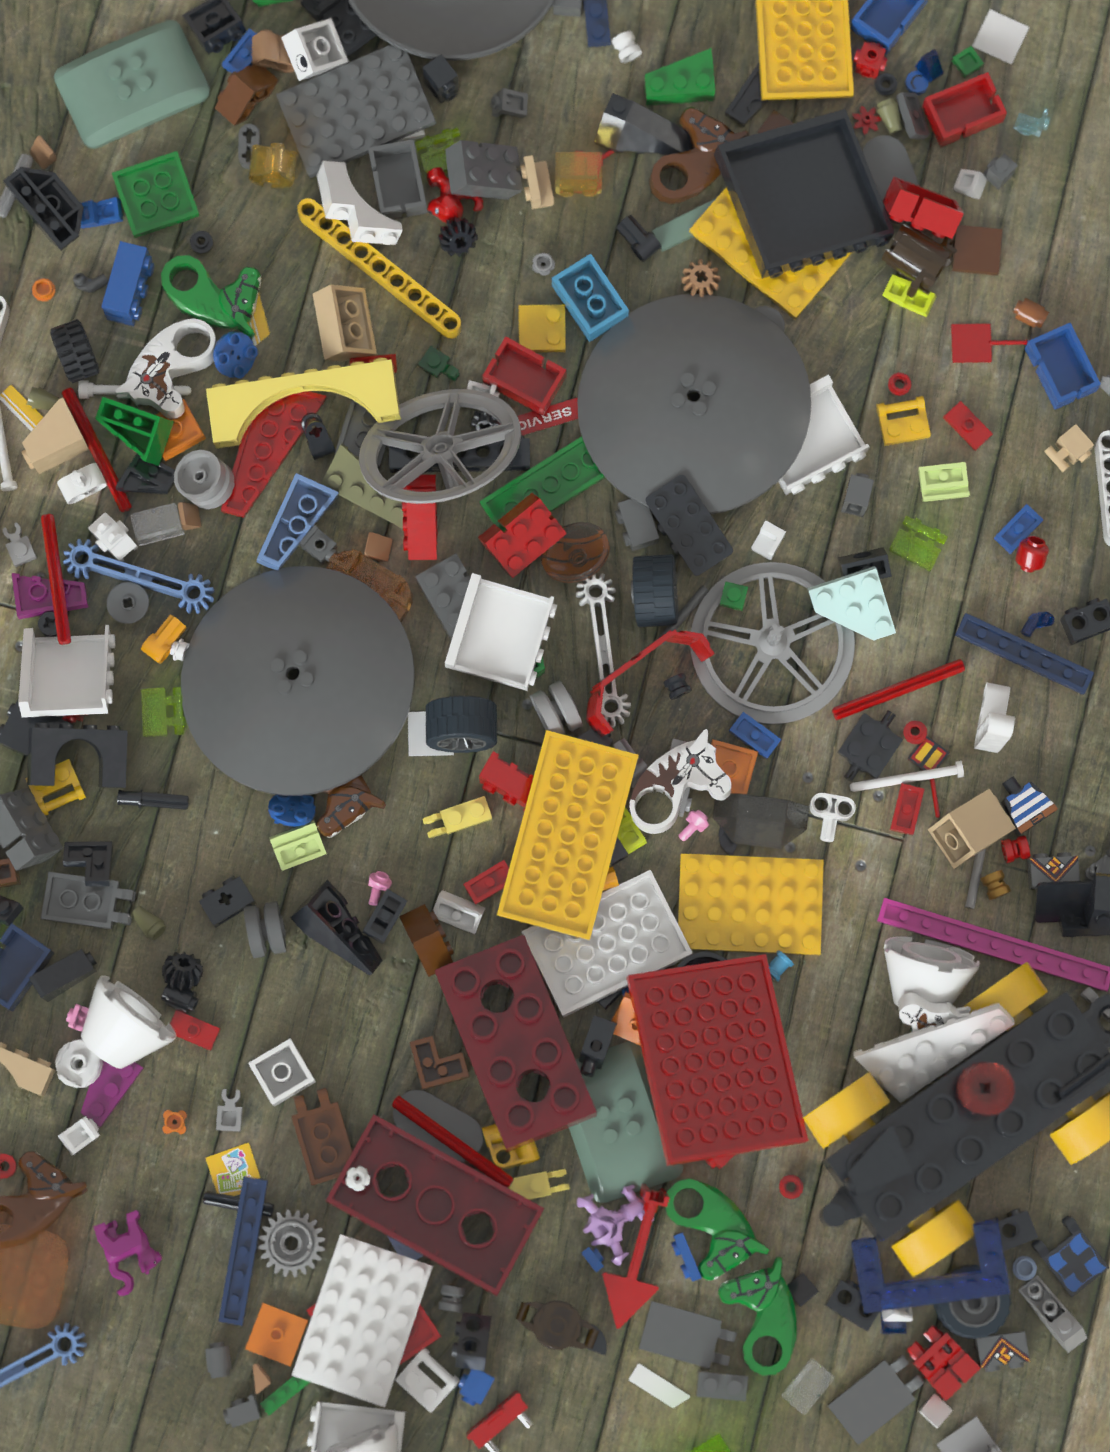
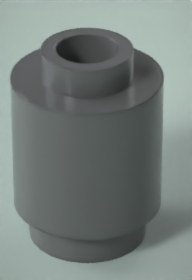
M224 1342L210 1343V1349H205L207 1370L208 1373L210 1372L211 1378L230 1376V1369H232L230 1347L224 1346Z

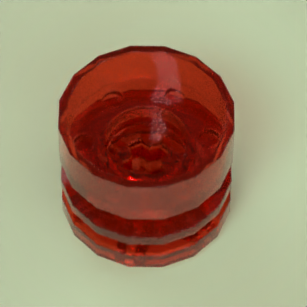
M989 1062L971 1064L963 1070L957 1083L958 1098L962 1104L970 1111L984 1115L999 1114L1005 1110L1013 1100L1015 1091L1014 1082L1009 1072L1000 1065ZM980 1083H988V1093H979L981 1090Z

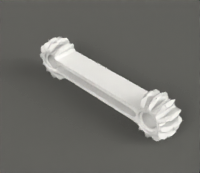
M603 573L599 579H596V574L591 575V580L588 577L582 578L585 584L578 583L577 588L581 591L576 592V597L582 598L579 601L580 606H584L586 603L590 605L600 681L604 679L602 667L604 664L609 666V674L614 671L605 601L614 602L615 598L610 594L615 593L616 589L609 587L612 584L611 579L604 582L605 574ZM592 588H599L602 591V595L595 598L589 594V591ZM596 606L601 608L604 635L602 636L598 635L595 615ZM614 679L611 681V694L606 693L604 686L601 709L604 718L607 721H611L612 728H615V720L621 725L624 724L622 716L629 717L630 712L625 709L631 707V703L624 702L628 698L627 694H623L621 697L617 696ZM608 702H613L617 705L618 709L613 713H609L605 710L604 706Z

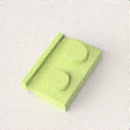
M966 462L918 468L922 502L970 496Z
M314 821L269 837L282 871L326 854Z

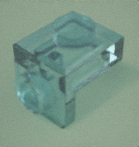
M1044 108L1040 119L1019 113L1013 129L1018 130L1022 135L1029 136L1032 134L1040 137L1042 130L1047 131L1051 117L1047 116L1049 109Z

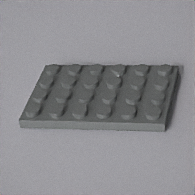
M393 45L384 47L276 94L310 178L317 176L323 161L347 163L368 154V147L394 143L437 124L408 52Z

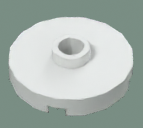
M82 1039L68 1042L58 1051L55 1059L58 1078L64 1084L75 1088L87 1087L100 1076L103 1068V1059L95 1054ZM82 1060L83 1066L78 1068V1062Z

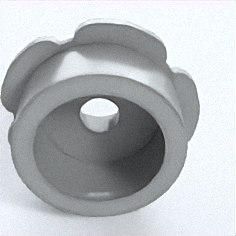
M540 253L533 258L532 268L536 273L548 275L555 267L554 260L547 253Z

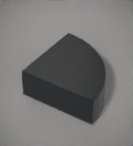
M721 825L718 833L720 846L723 847L722 849H724L726 854L732 856L742 834Z
M591 1324L599 1333L593 1349H587L606 1355L607 1343L605 1336L599 1328Z

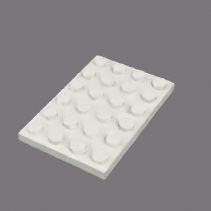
M651 870L602 893L590 940L538 926H532L521 931L525 935L531 953L563 1018L628 987L626 979L628 975L663 970L693 955Z
M340 1234L292 1376L385 1407L433 1266Z

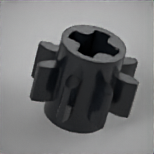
M475 410L474 418L471 419V426L476 427L475 431L500 425L497 419L484 411L478 412Z

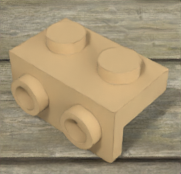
M533 155L524 157V165H520L522 179L527 180L528 187H524L526 201L531 202L532 209L553 206L554 199L547 162L534 163Z

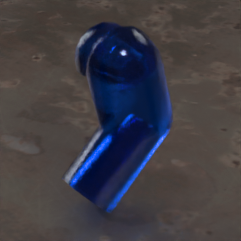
M1049 612L1033 613L1020 632L1030 638L1036 628L1052 626L1055 618Z

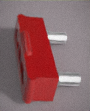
M514 1391L466 1432L467 1439L472 1440L479 1449L485 1445L490 1452H494L487 1443L489 1442L496 1452H500L491 1439L515 1418L518 1417L524 1426L529 1428L530 1426L520 1415L522 1414L530 1425L533 1424L524 1412L528 1406L521 1399L520 1392Z

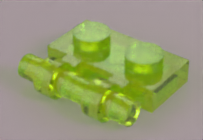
M458 127L451 130L449 128L444 129L440 134L431 137L427 135L422 140L414 142L417 151L425 148L427 150L426 153L420 154V160L426 176L429 170L436 167H441L444 173L448 172L445 149L455 144L453 138L461 136ZM442 142H446L447 144L446 146L437 149H434L433 146Z
M906 516L902 524L910 528L909 532L899 529L888 551L931 571L942 550L934 546V543L937 541L944 545L948 536L940 533L941 530L935 527L932 529L922 524V521L917 518L914 520ZM916 532H919L929 537L926 542L914 535Z
M165 687L141 689L143 736H168L167 726H174L175 735H184L186 719L183 717L181 687H174L173 696L166 697ZM166 705H173L174 717L167 718Z

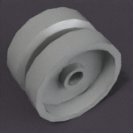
M197 450L185 455L177 464L174 473V483L178 492L196 506L212 509L225 503L231 496L234 488V474L229 466L210 451Z
M560 680L549 685L548 692L552 701L541 690L530 695L531 702L545 730L564 735L561 721L571 732L583 727L578 709Z

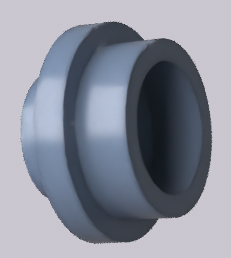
M1021 1256L1013 1262L1012 1271L1016 1278L1026 1281L1035 1276L1037 1265L1032 1258Z

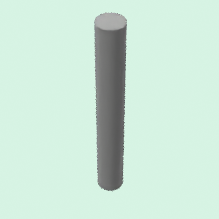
M986 849L975 855L966 908L975 909Z

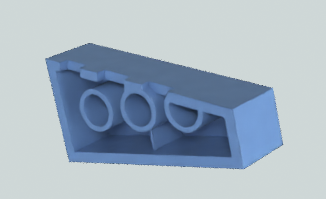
M296 473L256 562L270 569L279 570L300 545L299 542L316 525L336 500L339 492Z

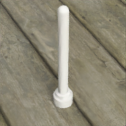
M81 380L78 385L79 399H89L94 394L117 395L115 390L121 385H94V383H89V380ZM174 386L175 391L180 395L191 394L189 386Z

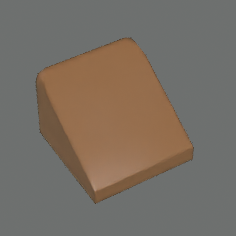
M41 136L36 137L30 150V155L42 169H46L56 161V156Z
M184 502L178 503L183 529L200 528L201 521L198 506Z
M369 532L364 552L365 558L388 562L393 539Z
M258 1363L253 1366L256 1395L272 1384L271 1378Z

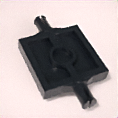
M887 710L881 721L874 720L863 713L837 751L851 765L844 775L846 779L849 777L848 781L852 782L859 771L866 772L877 779L903 741L902 738L893 733L888 727L894 717H896L894 713L891 714V711Z

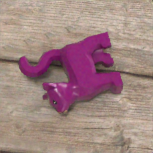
M138 1210L126 1215L127 1233L117 1234L116 1230L119 1226L116 1220L108 1224L104 1222L93 1226L97 1240L104 1249L109 1272L112 1277L125 1283L117 1291L119 1296L128 1295L134 1287V1278L128 1272L118 1268L121 1261L137 1254L141 1272L148 1275L149 1270L156 1267L157 1263L162 1260L161 1253L150 1247L148 1236L139 1225L138 1221L141 1215Z

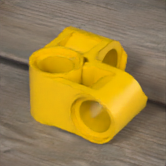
M496 1124L482 1127L492 1161L500 1169L505 1170L540 1160L535 1141L507 1152ZM507 1152L510 1155L509 1162L506 1164L499 1163L496 1159L498 1153Z

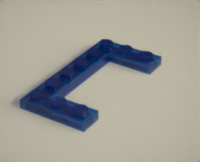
M998 1220L973 1223L981 1271L885 1283L877 1238L870 1237L852 1240L851 1245L864 1313L1010 1294L1011 1289Z

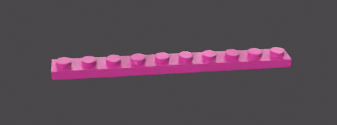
M883 899L877 922L1020 966L1028 962L1033 970L1107 992L1109 989L1110 967L894 900Z

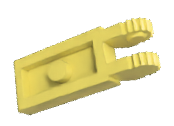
M482 796L441 810L440 813L425 817L422 820L424 824L443 820L445 827L436 828L427 833L429 838H433L492 819L486 798Z
M566 1169L513 1178L514 1180L509 1189L531 1200L550 1196L551 1193L569 1190L570 1186L564 1183L550 1188L548 1178L563 1177L567 1172Z

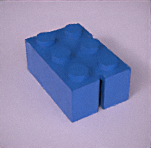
M867 0L852 19L850 30L869 43L880 44L882 48L886 49L885 54L888 55L898 42L900 35L902 36L925 7L928 0Z
M120 241L101 306L107 320L134 326L135 321L140 319L142 314L141 300L146 298L148 292V285L145 283L148 276L152 277L154 271L152 256H150L146 247Z
M1071 322L1028 341L1025 351L1033 367L1038 365L1036 373L1054 410L1074 402L1076 397L1079 400L1097 392L1101 383Z

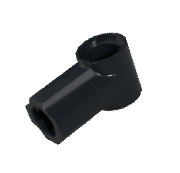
M632 215L626 216L616 226L617 231L631 245L633 253L643 263L662 248L658 239L651 232L647 233Z

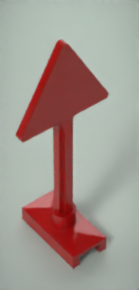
M646 1184L641 1185L639 1193L643 1201H645L643 1206L644 1214L627 1276L623 1277L608 1272L602 1273L617 1329H620L659 1290L657 1285L638 1281L637 1275L654 1213H657L659 1205L667 1207L670 1197L663 1188H660L658 1192L649 1190Z

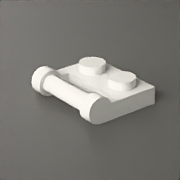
M424 1348L395 1381L432 1413L458 1384L460 1379L456 1375L453 1377L428 1354L430 1351ZM421 1361L447 1384L443 1389L417 1367Z

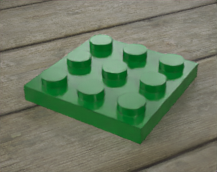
M177 151L112 172L134 238L200 216Z

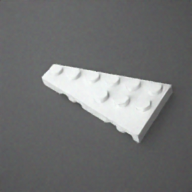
M997 1003L973 1011L970 1016L958 1020L953 1018L947 1020L946 1024L937 1027L932 1025L899 1036L896 1041L887 1044L883 1042L874 1045V1048L862 1051V1049L855 1051L854 1058L868 1072L870 1071L873 1077L901 1103L1013 1026L1015 1022L1014 1018Z

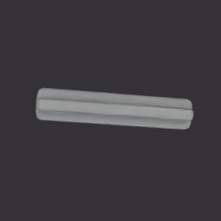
M23 153L14 171L20 167L30 169L33 158ZM7 186L0 197V217L2 218L7 217L15 200Z

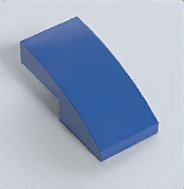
M118 197L99 202L90 200L81 203L84 207L81 228L97 227L123 221L121 200Z

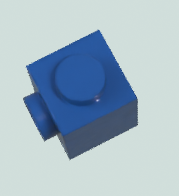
M472 1369L469 1375L464 1373L458 1384V1387L462 1388L460 1394L464 1395L461 1400L472 1406H475L476 1403L481 1405L495 1378L481 1370Z

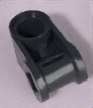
M316 413L304 415L301 420V426L314 461L335 453L336 450L329 433H327L321 417Z

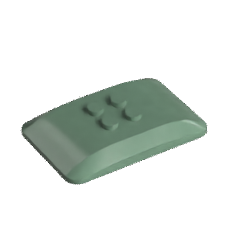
M174 20L158 23L96 49L60 67L54 75L56 85L83 143L92 149L102 147L205 101L210 94L209 85L179 23Z
M628 1041L608 1048L602 1068H596L593 1077L582 1075L597 1111V1116L569 1127L591 1194L593 1193V1198L600 1203H607L624 1197L625 1194H621L624 1186L634 1185L633 1191L636 1193L640 1191L642 1184H646L650 1188L676 1179L682 1174L684 1168L683 1163L669 1166L666 1164L641 1046ZM578 1058V1059H575V1060H576V1063H577V1065H578V1067H579V1070H580V1069H581V1066H582V1063L579 1062V1058Z

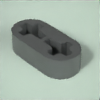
M245 124L239 131L238 158L241 166L245 169L257 167L260 161L259 129L253 124ZM248 131H252L253 135H256L252 136L251 144H248L247 137L244 136L248 134ZM247 150H251L252 157H255L251 158V162H246V158H243L247 157Z

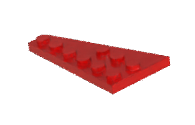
M310 391L295 393L275 401L256 416L241 440L232 470L234 474V488L231 496L222 505L221 511L223 513L245 518L303 434L301 420L307 413L317 414L326 401L327 396Z

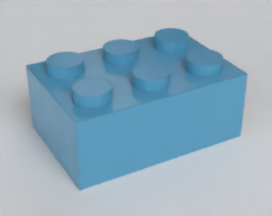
M592 254L552 277L553 289L589 342L628 317L629 309Z

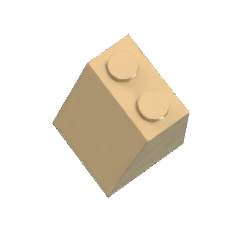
M63 398L54 404L22 442L25 450L21 452L30 469L35 468L38 474H41L89 450Z
M988 789L948 813L930 827L928 831L955 869L1008 835L1016 827L1000 805L998 798Z

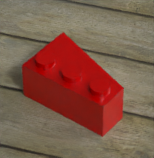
M493 751L479 775V781L483 784L481 788L491 794H494L496 791L503 795L502 799L513 806L517 803L523 806V811H525L534 776L518 769V766L511 762L509 764L498 758L499 754Z

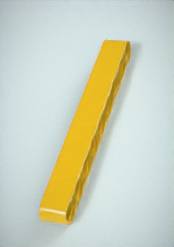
M306 198L300 201L298 204V214L304 225L443 336L450 339L459 336L461 333V320L454 311L370 244L352 242L349 228L340 220L325 218L323 207L315 200ZM308 208L314 209V213L309 216L304 215L303 211ZM329 222L332 224V227L324 230L321 228V225ZM343 236L350 238L346 244H341L338 240ZM359 251H366L368 253L364 258L356 256ZM377 265L386 267L383 272L373 270ZM395 279L403 281V284L398 287L393 286L391 283ZM413 293H418L421 295V298L417 301H412L409 296ZM431 307H436L439 312L436 315H430L427 313V310ZM452 321L457 326L454 329H447L445 324Z

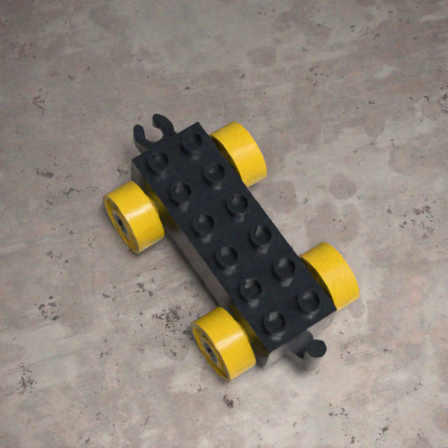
M1026 962L963 1006L970 1007L969 1013L999 1003L1014 1018L1015 1024L1008 1028L1007 1032L878 1123L875 1124L870 1116L891 1101L870 1071L803 1117L805 1124L823 1149L843 1135L849 1142L822 1161L839 1188L829 1204L821 1209L819 1213L820 1221L825 1226L838 1227L846 1220L861 1217L877 1242H884L902 1228L908 1226L910 1231L894 1242L891 1247L910 1275L914 1277L950 1254L980 1231V1228L959 1199L951 1202L939 1211H936L934 1206L1065 1114L1069 1118L1049 1135L1070 1165L1080 1161L1110 1141V1091L1097 1100H1094L1092 1097L1094 1093L1110 1083V1070L1068 1101H1065L1059 1094L1061 1088L1110 1053L1108 1050L1110 1048V1031L1102 1027L1100 1017L1104 1010L1110 1009V994L1095 999L1086 1008L1085 1012L1082 1013L1066 991L1033 1014L1028 1006L1046 994L1048 990L1029 963ZM893 1126L913 1172L855 1196L854 1192L850 1193L845 1184L844 1179L848 1178L846 1172L886 1128Z

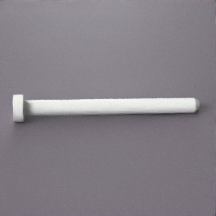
M0 408V465L3 482L0 486L1 491H13L17 489V482L12 479Z
M956 761L953 766L853 782L850 784V790L857 792L957 775L960 778L964 777L962 761Z

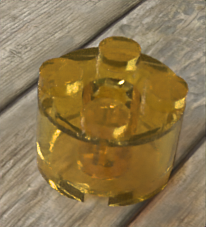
M272 143L271 147L253 145L250 158L249 181L263 187L264 182L269 183L271 188H289L293 186L296 175L297 152L284 149L285 145L280 143Z

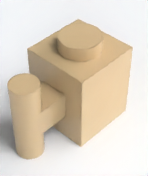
M1075 424L1056 441L1055 445L1060 449L1058 452L1052 446L1048 447L1044 452L1064 472L1070 467L1064 459L1067 458L1073 465L1078 461L1083 463L1092 455L1090 451L1094 444Z

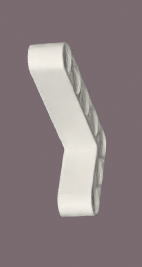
M1110 430L1100 434L1094 448L1103 536L1106 544L1110 546V513L1108 511V508H1110V492L1106 489V485L1110 484V471L1104 467V462H1110V448L1104 447L1101 442L1103 439L1110 441Z
M986 683L974 749L998 753L1011 738L1015 717L1006 715L1010 687Z

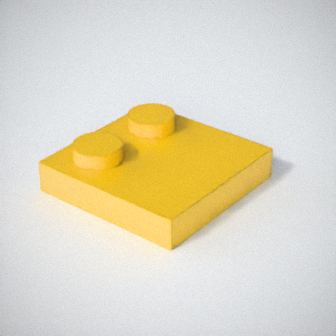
M519 305V344L534 352H566L565 305Z

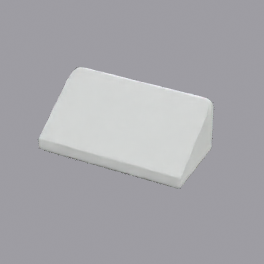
M442 890L433 911L438 920L475 934L485 907L478 904L475 905L471 901Z

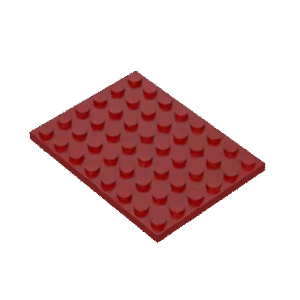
M766 954L638 973L626 977L667 1166L801 1144L808 1141Z

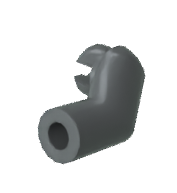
M77 273L73 277L74 286L88 293H93L108 284L104 273L94 279L85 277L83 273Z

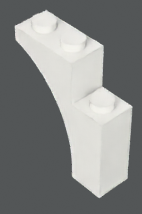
M323 161L317 174V180L325 218L348 220L352 242L396 245L403 230L401 223L377 212L362 199L350 181L345 162Z

